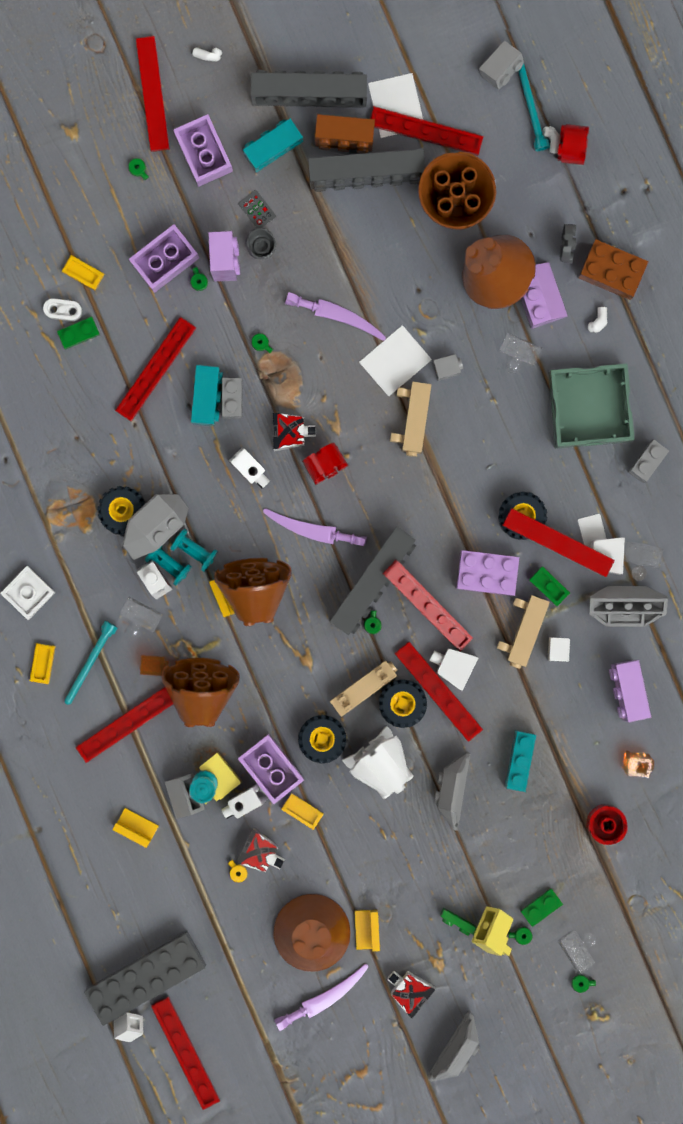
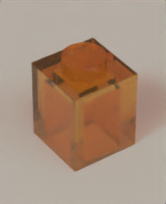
M141 655L140 674L162 676V671L169 665V661H166L165 656Z

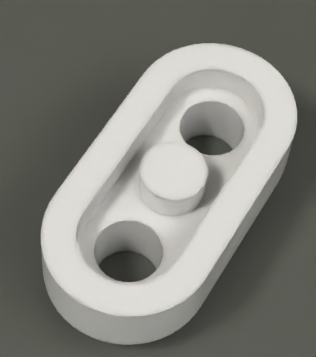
M49 299L43 306L44 313L51 319L76 321L82 315V308L75 301ZM56 306L57 311L52 313L51 308ZM71 309H76L74 315L70 314Z

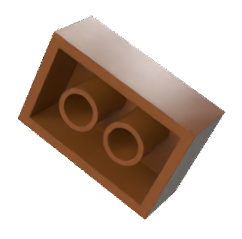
M317 114L315 147H319L321 150L337 148L341 152L357 150V153L367 154L368 151L372 152L375 119Z
M595 239L578 279L631 300L636 293L649 261Z

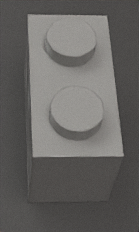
M504 41L479 68L482 78L499 90L523 66L522 53Z
M222 378L223 419H242L243 380L242 378Z
M652 440L628 473L642 483L647 482L669 450L657 441Z
M193 773L165 782L176 819L205 810L203 803L196 802L190 796L189 789L193 781Z

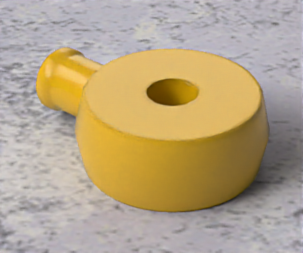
M233 860L229 861L228 865L231 867L230 878L236 883L245 881L248 875L247 869L243 865H236Z

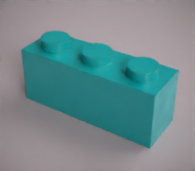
M291 118L287 121L284 119L272 131L267 130L260 135L261 138L254 142L252 140L244 146L243 154L257 173L304 142L303 136Z
M196 365L191 423L194 425L215 426V422H219L220 410H217V403H221L222 392L218 391L219 384H222L223 372H220L219 367Z
M515 730L505 782L506 789L526 792L536 740L535 734Z

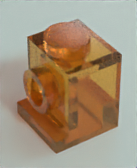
M625 751L623 770L626 775L650 778V773L654 769V760L651 756L645 753Z

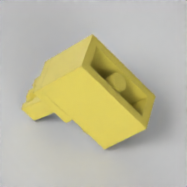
M219 752L199 767L201 771L212 772L218 780V786L213 797L216 802L242 783V780Z
M486 906L471 942L487 953L497 956H509L512 949L507 945L509 938L506 936L514 919L501 909Z

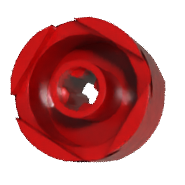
M571 124L561 126L560 137L563 144H559L558 161H561V163L584 165L589 126Z
M335 443L322 447L320 451L312 453L302 461L315 485L325 480L324 477L330 479L338 474L337 470L341 471L349 466Z
M601 804L593 808L588 814L586 828L590 836L603 845H612L619 843L625 837L628 830L627 819L618 808L608 804ZM609 821L610 828H604L603 823Z

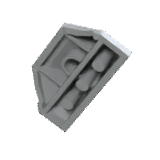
M155 494L128 519L122 546L133 560L157 551L184 525L189 508L178 494Z
M607 586L590 596L589 615L606 627H645L658 618L667 615L668 596L647 586Z
M466 752L444 767L443 773L439 772L438 784H441L440 792L436 791L434 803H438L437 807L456 831H458L470 759V753Z
M470 1010L428 1073L427 1077L431 1082L458 1076L460 1072L464 1073L469 1065V1058L471 1055L475 1056L480 1048L478 1045L479 1039L474 1016Z

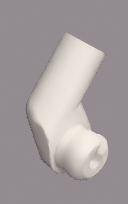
M197 47L193 50L194 57L205 61L217 62L221 59L220 56L222 55V51L218 48H213L212 52Z
M544 127L542 134L551 141L549 152L558 154L561 140L560 135L554 127Z
M607 307L597 308L598 318L588 324L590 332H600L607 325Z

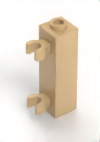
M412 382L411 390L405 388H398L397 397L410 398L405 434L391 433L390 442L403 443L402 452H406L407 456L417 457V454L422 453L431 384Z
M530 595L528 602L515 598L513 606L524 609L512 645L499 641L497 649L509 653L506 660L510 661V666L518 669L521 666H527L549 606V601Z
M385 660L330 700V702L342 717L397 677L395 672L398 670L392 662L387 663Z

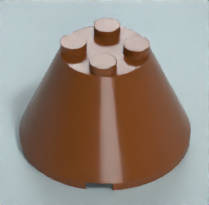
M466 152L445 153L438 156L425 168L419 182V199L423 210L435 223L449 229H466L478 224L489 214L496 198V185L492 171L480 158Z
M495 235L477 240L467 247L462 281L466 293L475 303L489 309H501L513 305L528 292V287L535 277L536 263L531 249L522 240L511 235Z
M247 558L229 562L224 565V569L220 571L217 569L215 571V583L236 617L243 622V625L253 626L255 623H271L274 621L273 617L277 612L292 575L291 567L287 563L276 560L277 563L268 562V558Z
M209 658L181 659L175 661V665L171 667L167 665L162 671V682L180 719L186 727H194L195 725L213 727L238 686L240 679L239 672L233 666L228 665L226 667L221 665V661Z
M319 894L298 896L284 905L276 918L274 925L276 948L288 964L299 970L315 972L327 969L336 964L348 948L350 941L349 920L341 906L326 896Z

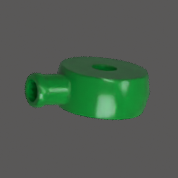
M139 158L130 161L128 165L129 172L133 176H141L143 180H147L149 176L145 173V162Z
M198 267L193 268L194 275L190 280L191 287L196 291H202L208 286V278L206 275L199 273Z
M258 333L252 337L251 345L256 351L266 350L269 354L273 351L265 334Z
M370 611L371 616L365 620L364 629L367 633L374 635L380 632L382 623L376 617L377 611ZM372 623L375 624L374 628L370 626Z
M520 927L516 932H509L508 938H515L518 944L527 945L531 942L533 934L529 928Z
M576 975L572 979L571 984L574 991L584 993L588 990L589 986H596V980H589L585 975Z

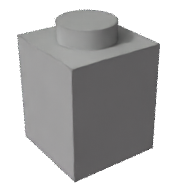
M456 354L433 361L438 381L461 374V369H463L462 361L460 358L457 359Z

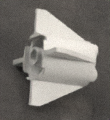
M386 726L375 739L368 742L370 744L368 747H362L357 753L342 760L351 769L350 772L356 779L374 788L383 799L390 796L393 792L396 794L400 793L405 788L404 784L414 776L406 765L401 741L397 736L393 737L392 731Z

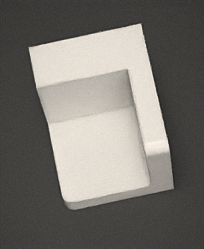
M549 638L548 661L569 662V638Z
M127 1012L114 1020V1039L132 1042L143 1035V1016Z

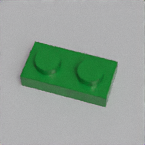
M93 317L57 331L65 350L100 336Z
M543 566L529 579L556 607L570 594Z
M550 888L520 911L529 924L534 927L562 906L563 903L552 888Z
M445 908L441 911L440 916L443 918L442 921L451 927L453 924L460 927L459 931L467 936L470 933L472 935L475 934L476 925Z

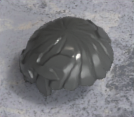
M255 228L250 231L246 238L247 250L255 259H268L275 252L276 240L267 229Z

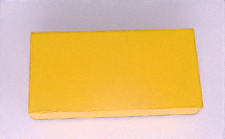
M70 255L62 269V273L96 291L105 275Z
M36 643L29 681L43 684L50 683L56 646Z
M293 793L290 794L281 810L312 830L315 829L324 813Z

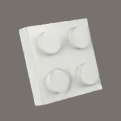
M26 566L0 594L27 620H30L56 592L29 566Z

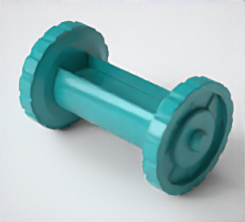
M184 528L175 538L170 549L175 551L177 548H180L203 564L201 571L205 572L210 564L214 562L213 560L218 551L215 549L210 553L186 537L188 530Z
M162 546L157 551L149 553L144 561L148 563L154 560L175 577L173 583L175 586L187 577L188 572L192 568L190 564L183 567L161 549Z
M206 770L197 773L193 777L189 789L192 799L198 803L211 801L215 796L218 786L216 776Z

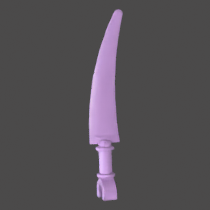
M288 292L285 301L287 305L311 309L312 312L315 311L314 316L340 321L372 334L382 341L386 339L369 322L341 306L319 299L318 303L316 301L311 302Z
M268 509L263 510L275 522L304 537L333 544L335 539L336 542L340 540L359 546L366 545L367 537L336 532V527L301 522Z
M364 964L347 979L326 992L301 1002L303 1007H300L299 1010L274 1019L279 1031L285 1029L298 1018L306 1017V1014L311 1018L331 1006L355 985L367 970L368 965Z

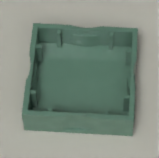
M628 364L604 365L591 369L551 370L548 373L555 449L634 441L633 418L629 405Z

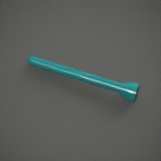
M523 63L518 72L536 137L533 145L536 152L544 151L550 148L548 139L542 134Z
M104 621L102 624V634L66 696L65 704L70 705L73 702L108 637L116 633L118 627L112 623Z

